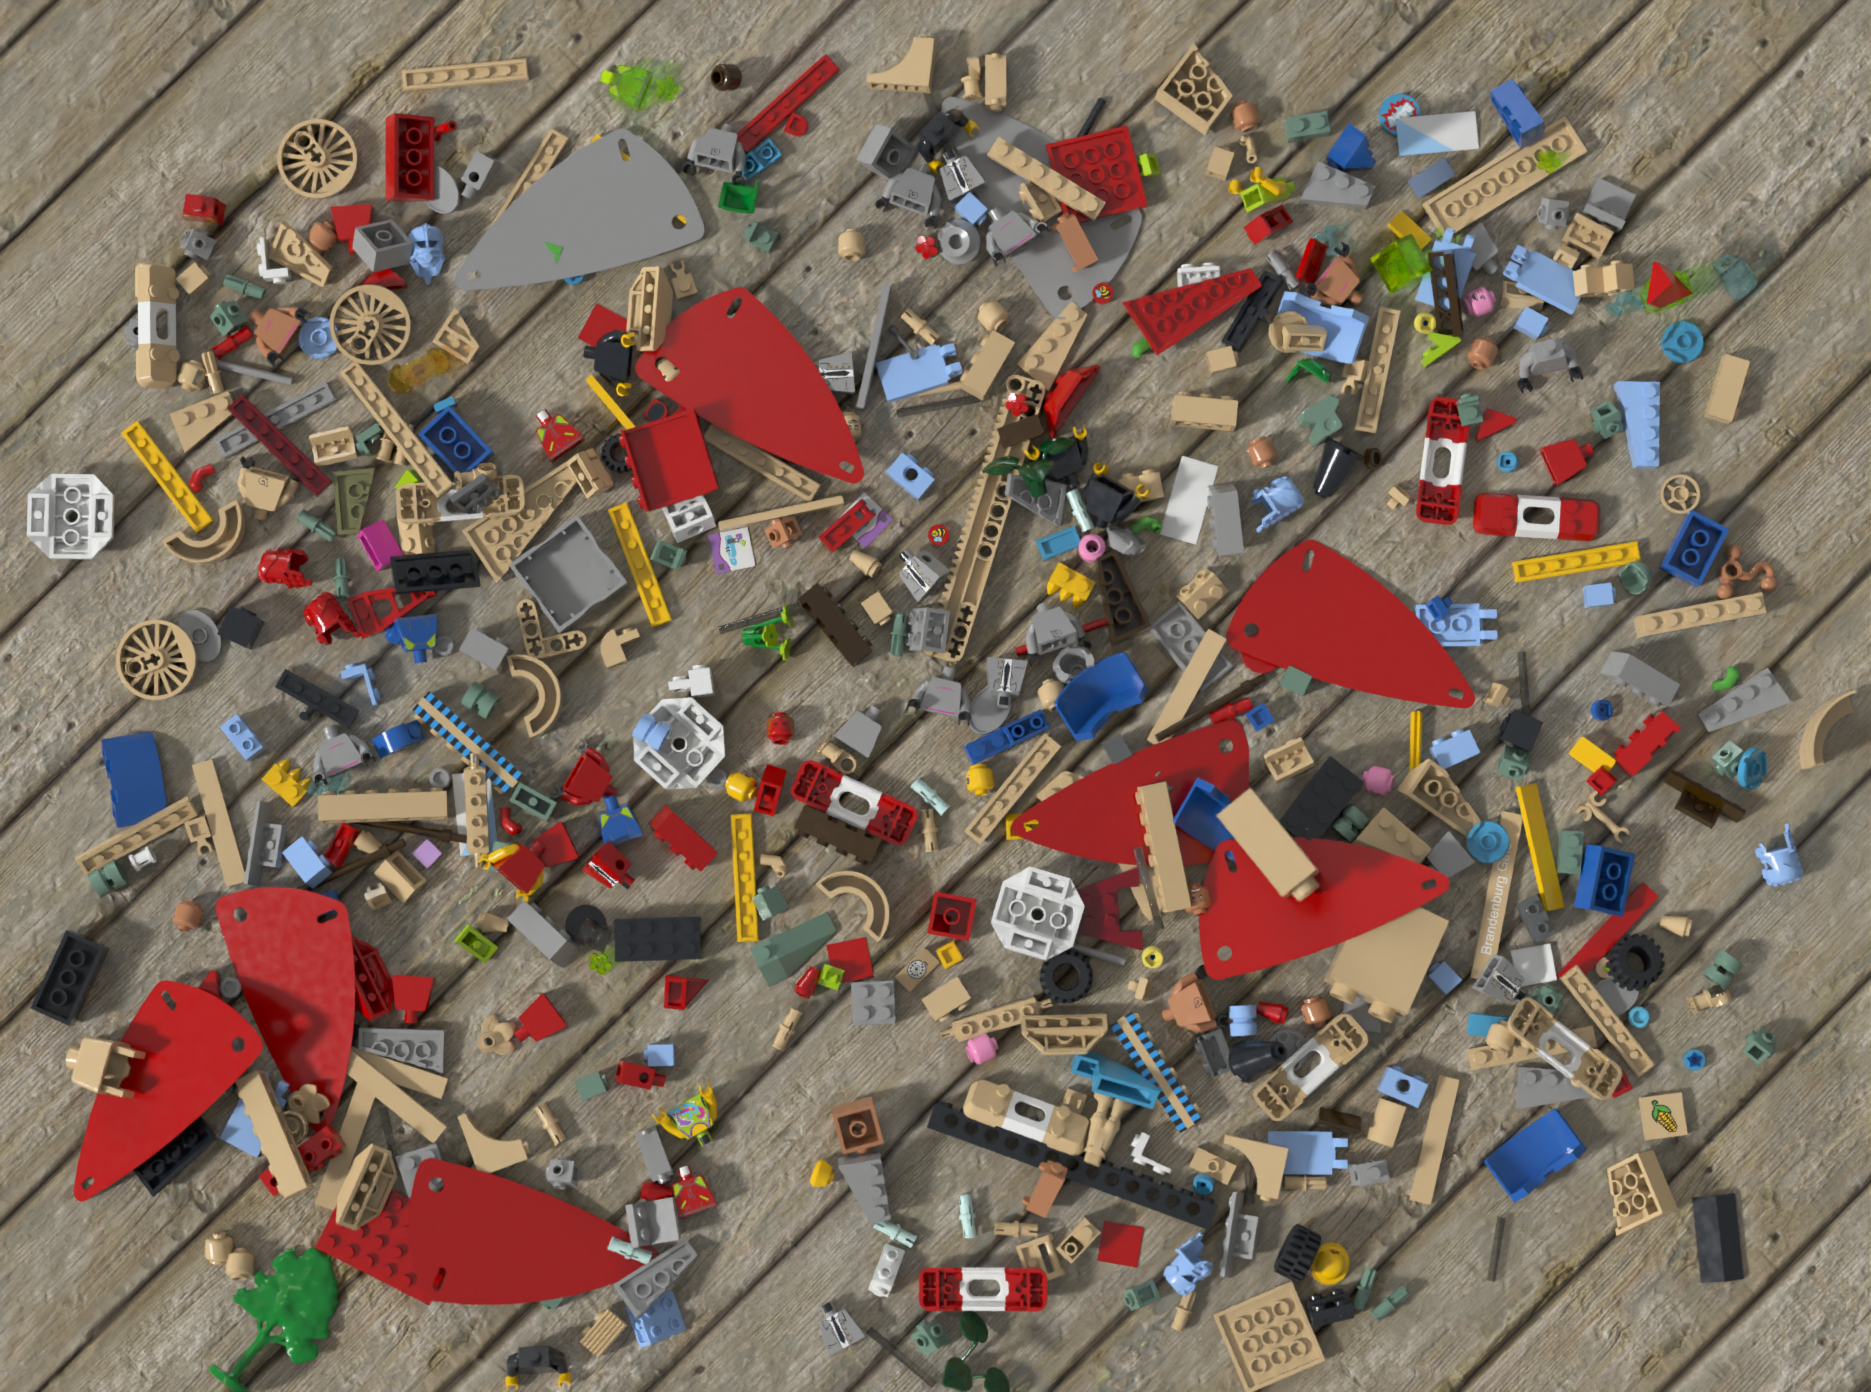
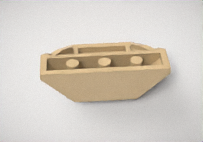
M643 267L640 271L641 274L636 278L629 292L626 331L627 333H635L634 342L636 344L634 348L638 352L656 351L663 343L666 326L671 323L673 291L662 267Z
M1107 1014L1021 1016L1022 1035L1043 1055L1088 1054L1108 1032Z
M370 1144L355 1157L337 1197V1224L356 1231L361 1226L380 1216L397 1178L390 1150Z

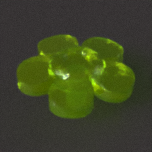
M666 77L665 82L662 79L656 81V87L660 88L656 91L658 98H662L665 95V99L671 101L674 98L673 93L679 92V86L673 84L674 79L672 77Z
M1549 150L1547 154L1541 151L1538 154L1540 161L1537 163V167L1540 170L1545 168L1546 173L1551 174L1555 171V168L1560 166L1561 161L1555 158V151Z
M592 953L589 956L591 961L589 967L591 970L597 969L598 974L604 975L606 970L612 968V963L606 961L608 956L605 953H600L599 956L596 953Z

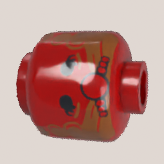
M776 712L774 716L767 720V737L773 744L785 745L794 738V720L792 717L787 716L785 712Z

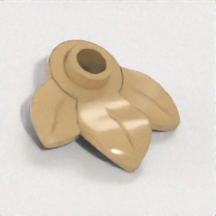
M495 1014L489 1015L481 1025L482 1034L477 1041L478 1048L484 1053L496 1052L500 1055L511 1053L515 1047L509 1040L514 1035L515 1024L510 1022L498 1023ZM485 1039H491L492 1045L487 1046L484 1043Z
M306 1084L299 1091H295L289 1096L288 1104L291 1110L301 1113L308 1122L320 1123L319 1111L329 1107L330 1102L324 1095L317 1094V1087L315 1085Z

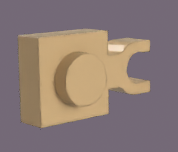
M681 260L682 268L680 270H676L673 263L670 264L673 273L677 275L676 278L671 280L678 300L698 294L692 274H685L686 267L683 260Z
M1356 358L1353 364L1345 363L1342 377L1347 378V381L1344 383L1341 392L1348 393L1349 387H1352L1351 394L1357 396L1358 381L1364 382L1369 361Z
M205 815L185 821L184 825L190 842H198L197 851L199 856L203 854L201 847L204 845L209 848V852H212V845L206 839L212 836Z

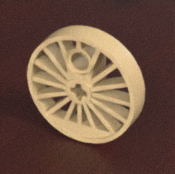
M311 119L297 124L286 133L278 149L277 164L283 180L293 191L306 198L322 200L342 193L351 184L357 172L358 155L355 144L345 129L329 120ZM320 126L318 143L315 141L312 127ZM325 128H332L331 134L323 145ZM338 132L344 135L342 139L330 147ZM303 139H310L307 147L300 146ZM349 141L350 149L333 153ZM289 145L296 149L302 155L285 153L287 146ZM353 154V162L335 159ZM317 155L321 159L319 163L315 160ZM284 158L302 160L301 162L284 166ZM333 165H341V166H349V167H348L346 170L342 171V170L336 168V167L333 166ZM303 167L288 179L286 171ZM328 168L338 173L339 175L334 177L328 170ZM324 171L331 179L328 183H326ZM307 173L299 188L292 184ZM320 174L323 187L317 191L318 178ZM313 176L311 193L304 192L305 187Z
M365 284L348 290L337 300L330 315V333L336 347L347 358L360 364L376 365L391 360L402 351L410 335L411 323L407 307L395 292L380 285ZM358 291L363 310L350 294ZM363 292L371 296L370 311L368 310ZM346 298L359 315L340 305L341 302ZM375 299H377L380 303L374 312ZM384 304L389 306L386 310L379 314ZM337 309L357 320L336 318ZM393 309L401 312L396 315L382 318ZM403 317L406 319V326L385 323ZM373 320L375 327L368 329L366 322ZM335 322L357 326L336 331ZM384 328L406 331L404 339ZM355 331L354 335L343 344L340 342L339 335ZM381 333L401 344L394 350ZM377 337L391 352L390 354L382 356ZM363 338L366 346L363 348L357 347L355 339ZM372 341L374 342L378 358H369ZM348 344H350L353 350L352 353L345 348ZM365 352V358L356 355L357 353Z
M148 620L132 627L121 639L116 653V668L123 684L135 695L149 700L168 699L184 691L192 682L198 665L197 650L191 637L179 626L164 620ZM155 625V645L148 626ZM161 625H166L169 627L161 643ZM141 629L149 647L136 635ZM173 633L175 639L167 646L170 637ZM131 638H133L143 648V650L146 653L128 646V643L131 640ZM178 644L179 649L170 652ZM125 649L134 652L139 656H136L134 658H124ZM180 653L182 654V657H183V658H170V657H173V656L178 655V654H180ZM155 656L160 657V660L157 661L158 664L153 663V660L156 659ZM139 662L141 671L136 674L133 671V666ZM170 662H185L188 671L172 665ZM169 668L187 675L185 681L182 682ZM166 673L179 686L176 690L172 691ZM127 675L136 678L132 682H130ZM148 675L142 690H138L135 686ZM160 676L168 694L160 695ZM153 677L154 696L146 694Z

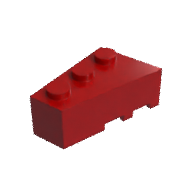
M1663 711L1654 715L1650 713L1643 720L1645 725L1640 730L1636 728L1628 736L1630 741L1625 746L1621 744L1613 752L1616 755L1614 757L1617 761L1616 764L1630 777L1634 776L1653 758V755L1667 744V740L1675 732L1678 733L1682 729Z

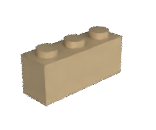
M994 330L990 336L986 334L980 344L983 346L981 352H975L970 361L973 364L969 371L966 369L960 378V381H962L961 389L983 401L1014 348L1015 342Z
M1728 354L1722 356L1704 417L1726 424L1737 419L1740 409L1737 407L1739 400L1743 399L1745 393L1743 384L1745 380H1748L1751 373L1750 361Z

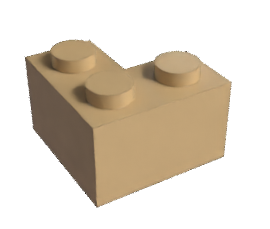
M1623 260L1612 261L1611 265H1600L1598 268H1594L1593 264L1582 265L1580 270L1573 271L1575 297H1610L1635 289L1632 264H1624Z

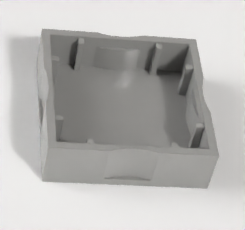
M578 515L555 530L544 542L532 547L509 564L560 634L569 630L629 585Z

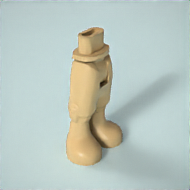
M1095 1092L1094 1098L1098 1101V1107L1090 1119L1091 1125L1087 1136L1086 1148L1084 1149L1086 1154L1083 1161L1099 1167L1101 1160L1105 1159V1154L1109 1150L1116 1133L1120 1130V1118L1123 1112L1131 1110L1133 1103L1115 1098L1111 1115L1106 1119V1114L1113 1097Z

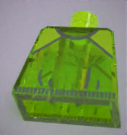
M618 65L615 73L604 69L600 81L610 85L608 89L609 96L635 112H639L653 74L649 70Z

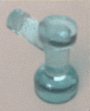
M1336 225L1324 227L1325 232L1310 235V238L1318 241L1328 240L1329 248L1326 250L1328 258L1341 256L1334 252L1335 247L1340 251L1342 250V247L1337 244Z
M1633 290L1620 293L1614 303H1609L1606 311L1613 316L1620 317L1623 313L1621 306L1624 301L1635 306L1638 310L1643 305V302L1638 301L1632 296Z
M336 775L328 789L320 786V781L317 783L318 787H316L312 780L306 793L310 795L315 793L323 795V792H336L343 778Z

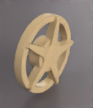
M1678 474L1671 476L1663 483L1660 489V499L1668 511L1675 514H1685L1697 506L1700 500V489L1694 479L1687 475ZM1683 478L1681 485L1675 488L1667 484L1673 479ZM1686 480L1694 485L1696 493L1688 491L1685 487ZM1665 486L1671 491L1672 497L1667 502L1664 499ZM1696 496L1694 504L1686 509L1685 501L1688 497ZM1675 501L1681 504L1683 510H1675L1668 505Z

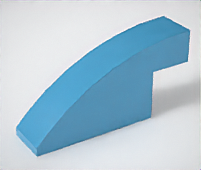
M1089 1051L1088 1054H1075L1073 1057L1071 1073L1091 1078L1092 1092L1150 1109L1154 1108L1160 1089L1143 1076L1093 1051Z

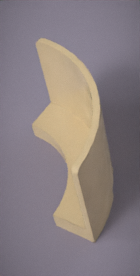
M1857 689L1829 699L1810 717L1804 728L1802 742L1800 743L1802 770L1824 764L1823 744L1825 737L1836 721L1847 714L1853 713L1849 695L1857 693Z

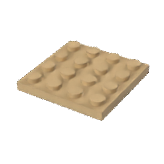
M1288 1281L1213 1314L1245 1392H1254L1326 1361L1292 1281Z

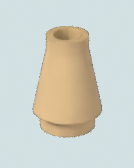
M857 549L849 558L866 577H875L882 566L879 559L859 552Z
M364 830L361 831L354 842L357 849L369 854L379 850V847L382 846L369 831L365 832Z
M488 912L479 913L477 930H481V932H507V919Z
M1662 915L1659 928H1664L1681 937L1683 935L1689 936L1692 920L1682 916Z

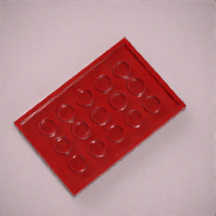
M391 1189L380 1216L361 1226L356 1231L336 1223V1205L315 1248L430 1305L432 1301L424 1295L411 1253L409 1239V1207L411 1198ZM439 1268L432 1285L436 1291L446 1274L445 1268Z

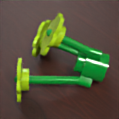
M783 606L781 617L759 624H751L750 628L743 629L742 640L744 645H752L753 648L761 647L780 650L783 660H788L791 650V638L787 637L785 642L781 643V646L777 645L779 634L774 623L783 621L789 627H794L793 615L790 612L789 606Z

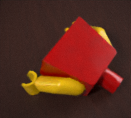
M536 840L529 848L521 844H512L499 848L490 854H482L478 863L483 860L487 861L488 863L483 866L485 870L489 869L491 862L494 863L493 867L517 888L516 899L523 895L522 902L524 900L528 902L529 895L536 892L543 883L545 864L538 856L545 848Z

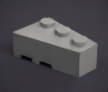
M1317 161L1299 204L1365 210L1376 186Z
M1233 482L1208 486L1209 496L1207 497L1208 509H1211L1212 517H1209L1210 529H1214L1215 536L1211 538L1213 550H1217L1219 556L1244 553L1237 489Z
M1611 651L1600 674L1614 680L1618 685L1632 690L1633 694L1649 699L1648 703L1656 707H1660V705L1669 707L1680 686L1676 681L1627 653Z
M524 900L507 920L546 957L564 969L581 949L569 940L571 938L569 934L563 929L558 930L555 927L557 923L548 915L544 917L540 913L542 909L534 902L529 904Z
M880 1151L838 1158V1166L869 1223L891 1220Z

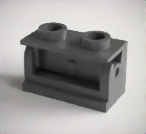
M1538 895L1531 896L1515 904L1533 943H1538L1556 934Z
M1221 1028L1196 1037L1197 1042L1194 1043L1198 1055L1202 1054L1205 1062L1202 1065L1206 1075L1210 1074L1214 1078L1231 1071L1228 1059L1230 1050Z

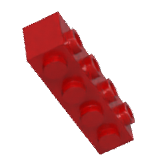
M331 1124L325 1126L298 1146V1150L309 1173L312 1170L317 1172L326 1165L324 1161L330 1157L333 1160L342 1154L343 1151L341 1149L346 1144ZM268 1168L259 1177L274 1197L280 1194L277 1189L278 1182Z

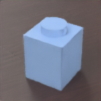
M970 192L955 206V211L973 226L976 224L980 226L987 219L988 209Z
M1526 306L1513 328L1536 340L1539 335L1543 337L1549 326L1546 325L1548 318Z
M1611 583L1586 585L1583 587L1585 608L1610 606L1614 604L1613 600H1616V590L1612 588Z
M1436 961L1428 969L1430 973L1427 977L1445 995L1462 981L1445 961L1440 963Z
M675 1044L647 1045L648 1049H644V1062H648V1067L675 1065Z

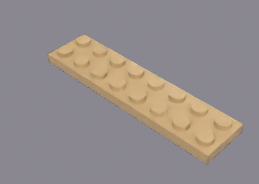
M1566 116L1544 129L1541 140L1523 149H1520L1518 145L1424 202L1422 206L1442 237L1447 227L1455 229V234L1587 153V149Z

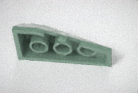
M828 912L751 947L750 950L768 986L770 987L788 978L836 932V929Z

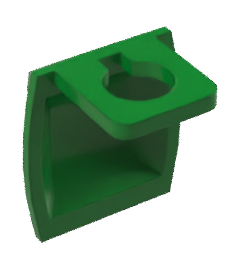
M723 182L718 207L737 213L754 214L759 192V182H755L754 187L749 185L742 187L741 183H735L734 186L732 182Z
M1306 358L1297 361V364L1285 380L1291 383L1301 367L1330 385L1331 372L1326 370V367L1318 361L1315 362L1312 358Z

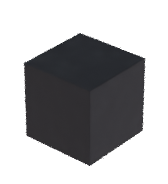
M230 606L217 634L252 650L265 621L257 618L256 613L243 607L237 609Z
M1512 710L1508 716H1505L1499 729L1501 733L1497 741L1525 752H1531L1543 722L1519 711Z

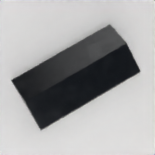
M474 549L390 556L395 594L481 586Z
M200 1115L178 1136L133 1171L154 1197L218 1138L212 1127Z
M1735 1193L1692 1197L1700 1282H1727L1744 1279Z

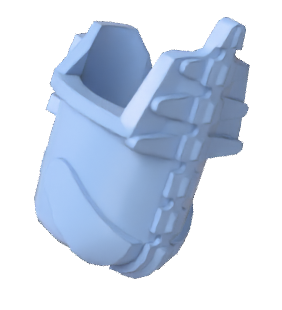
M425 223L420 227L414 228L409 234V239L413 243L410 264L416 276L423 277L426 285H430L431 278L439 275L446 258L443 254L444 241L442 233L437 227Z
M1285 476L1277 478L1271 482V487H1264L1261 490L1258 488L1252 492L1251 502L1253 504L1262 502L1269 513L1262 519V525L1256 529L1258 533L1270 525L1273 526L1276 522L1279 523L1283 517L1288 516L1303 506L1304 498L1290 478Z
M1789 823L1784 824L1786 831L1783 832L1787 846L1766 851L1765 846L1759 843V847L1755 849L1757 858H1760L1761 863L1765 865L1762 875L1766 879L1767 884L1774 887L1798 881L1803 875V869H1801Z
M1201 1232L1175 1250L1179 1255L1164 1270V1277H1166L1167 1281L1179 1295L1186 1296L1193 1292L1197 1281L1204 1280L1211 1274L1213 1269L1212 1263L1203 1261L1199 1257L1204 1248V1244L1201 1242L1203 1237Z

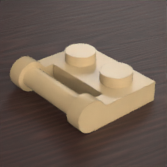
M1052 1233L1016 1245L1023 1268L1042 1269L1047 1275V1281L1066 1274L1064 1267H1061L1054 1248ZM1043 1243L1054 1270L1047 1273L1038 1245Z

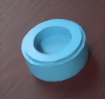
M1637 1006L1629 1010L1627 1020L1631 1026L1642 1028L1648 1024L1650 1015L1645 1008Z

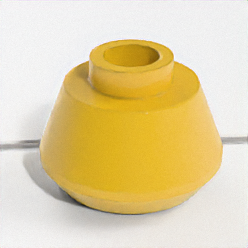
M824 1159L818 1160L814 1167L810 1180L812 1187H826L827 1183L832 1184L836 1172L832 1171L833 1167Z

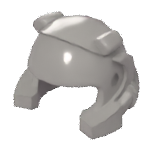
M1067 647L1060 651V654L1056 657L1053 663V671L1056 672L1057 678L1067 686L1082 671L1095 666V660L1092 653L1090 654L1089 650L1085 647Z

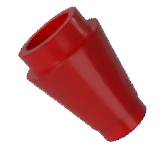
M810 966L809 970L795 984L794 992L809 1000L810 996L814 995L821 971Z
M1259 1001L1256 1011L1257 1014L1277 1024L1279 1022L1284 1024L1289 1007L1281 1003Z
M648 1180V1182L642 1183L641 1199H645L648 1202L671 1198L673 1188Z

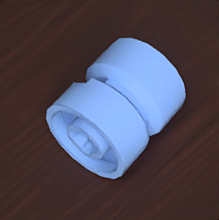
M645 712L632 736L642 742L647 740L650 747L659 751L672 727L662 721L656 723V718Z
M1256 1005L1229 1006V1018L1233 1020V1023L1230 1024V1036L1258 1035L1257 1023L1253 1021L1257 1017Z

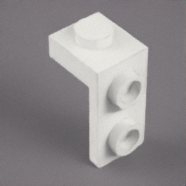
M260 237V243H257L258 256H261L262 264H259L260 277L263 276L266 282L273 281L274 284H284L286 280H292L291 271L288 268L270 269L267 239Z
M1142 1131L1140 1135L1136 1134L1131 1143V1146L1134 1147L1130 1154L1135 1157L1133 1161L1143 1166L1146 1163L1154 1166L1153 1170L1162 1175L1165 1172L1171 1173L1172 1169L1141 1155L1150 1135Z
M889 1244L884 1245L868 1288L869 1291L877 1296L888 1298L904 1256V1250Z

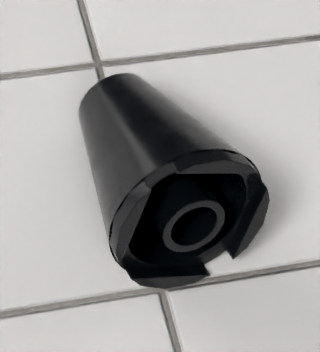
M1328 438L1324 445L1313 488L1316 489L1315 494L1324 499L1327 496L1332 497L1363 462L1365 457L1353 449L1347 448L1341 443Z
M1240 1041L1232 1046L1233 1050L1229 1052L1228 1059L1234 1076H1238L1242 1083H1253L1286 1059L1287 1053L1285 1046L1279 1041Z

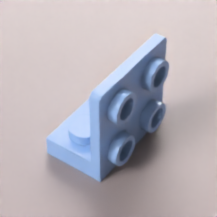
M672 1290L665 1292L638 1321L628 1306L625 1307L639 1347L652 1345L686 1330Z

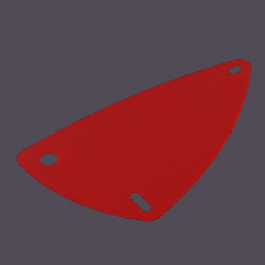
M737 287L721 292L683 312L666 326L665 339L656 351H644L636 362L635 371L641 379L687 409L695 408L698 416L770 453L822 474L853 484L863 479L864 469L854 439L825 380L791 333L745 288ZM737 297L741 298L742 304L734 317H727L726 313L734 299ZM666 357L669 362L680 370L679 375L671 381H665L661 371L655 367L656 359ZM842 461L855 466L851 474L840 468Z
M1306 540L1290 549L1258 577L1237 607L1226 633V641L1233 649L1284 669H1288L1290 665L1311 675L1312 678L1342 687L1400 700L1455 708H1469L1475 702V695L1454 661L1414 613L1368 573L1315 540ZM1312 550L1314 552L1310 570L1305 572L1302 570L1306 552ZM1253 623L1258 626L1259 633L1256 637L1250 638L1246 636L1244 628L1247 624ZM1454 688L1464 691L1463 698L1459 699L1450 696L1449 690Z
M1226 720L1133 753L1132 756L1115 765L1113 762L1070 784L1015 818L1012 822V831L1018 837L1071 855L1119 864L1150 866L1148 860L1150 849L1144 841L1146 829L1145 825H1142L1140 821L1142 809L1141 805L1137 804L1135 793L1138 792L1137 787L1166 782L1169 787L1172 786L1173 788L1168 791L1173 819L1197 778L1215 785L1220 791L1230 797V801L1234 802L1249 789V746L1243 727L1236 720ZM1222 739H1229L1232 742L1233 748L1231 752L1222 753L1219 750L1218 745ZM1032 820L1039 822L1037 828L1026 832L1024 823ZM1175 824L1183 866L1210 863L1215 851L1187 834Z
M1292 837L1320 871V873L1313 877L1320 887L1300 902L1297 901L1293 894L1287 899L1282 897L1236 839L1222 841L1213 854L1203 884L1208 889L1211 906L1206 908L1207 913L1199 914L1200 946L1205 970L1209 977L1220 980L1279 965L1335 946L1386 924L1445 893L1449 888V879L1446 875L1427 866L1388 852L1339 841L1315 838L1307 840L1304 837ZM1228 850L1233 853L1237 865V871L1234 873L1229 871L1224 856ZM1435 878L1437 887L1428 890L1422 889L1421 885L1423 882ZM1227 946L1232 950V956L1227 961L1220 960L1217 955L1219 948Z
M256 888L223 896L217 901L215 909L224 941L248 1006L284 1081L290 1084L288 1088L291 1093L299 1091L303 1085L312 1084L317 1087V1094L324 1095L330 1102L329 1107L322 1110L325 1120L320 1121V1123L309 1122L313 1130L319 1132L333 1122L346 1078L352 1045L355 1016V965L347 908L340 901L328 896L294 888ZM241 907L246 910L247 918L245 921L238 922L235 920L233 913L236 908ZM331 910H336L338 913L336 918L327 922L319 923L317 921L319 915Z
M166 980L156 984L121 1040L122 1043L130 1044V1048L146 1053L144 1059L128 1056V1063L131 1066L129 1076L124 1078L119 1086L120 1088L135 1092L134 1097L124 1098L97 1093L77 1165L73 1193L78 1201H86L157 1153L204 1113L260 1055L263 1049L261 1037L236 1010L214 995L190 985ZM163 991H168L177 1005L175 1010H171L162 998ZM237 1037H241L245 1041V1047L241 1052H235L232 1048V1042ZM88 1177H93L94 1183L85 1191L81 1184Z
M433 1158L423 1160L417 1168L409 1207V1239L419 1283L424 1295L431 1301L470 1305H504L558 1299L617 1283L645 1265L640 1261L631 1258L626 1259L624 1255L608 1250L612 1236L631 1243L628 1232L553 1196L486 1172ZM439 1177L443 1180L444 1188L442 1191L433 1192L430 1189L429 1182L431 1179ZM650 1245L639 1247L652 1252L650 1261L659 1256V1252ZM439 1268H445L446 1275L440 1290L436 1291L432 1285Z

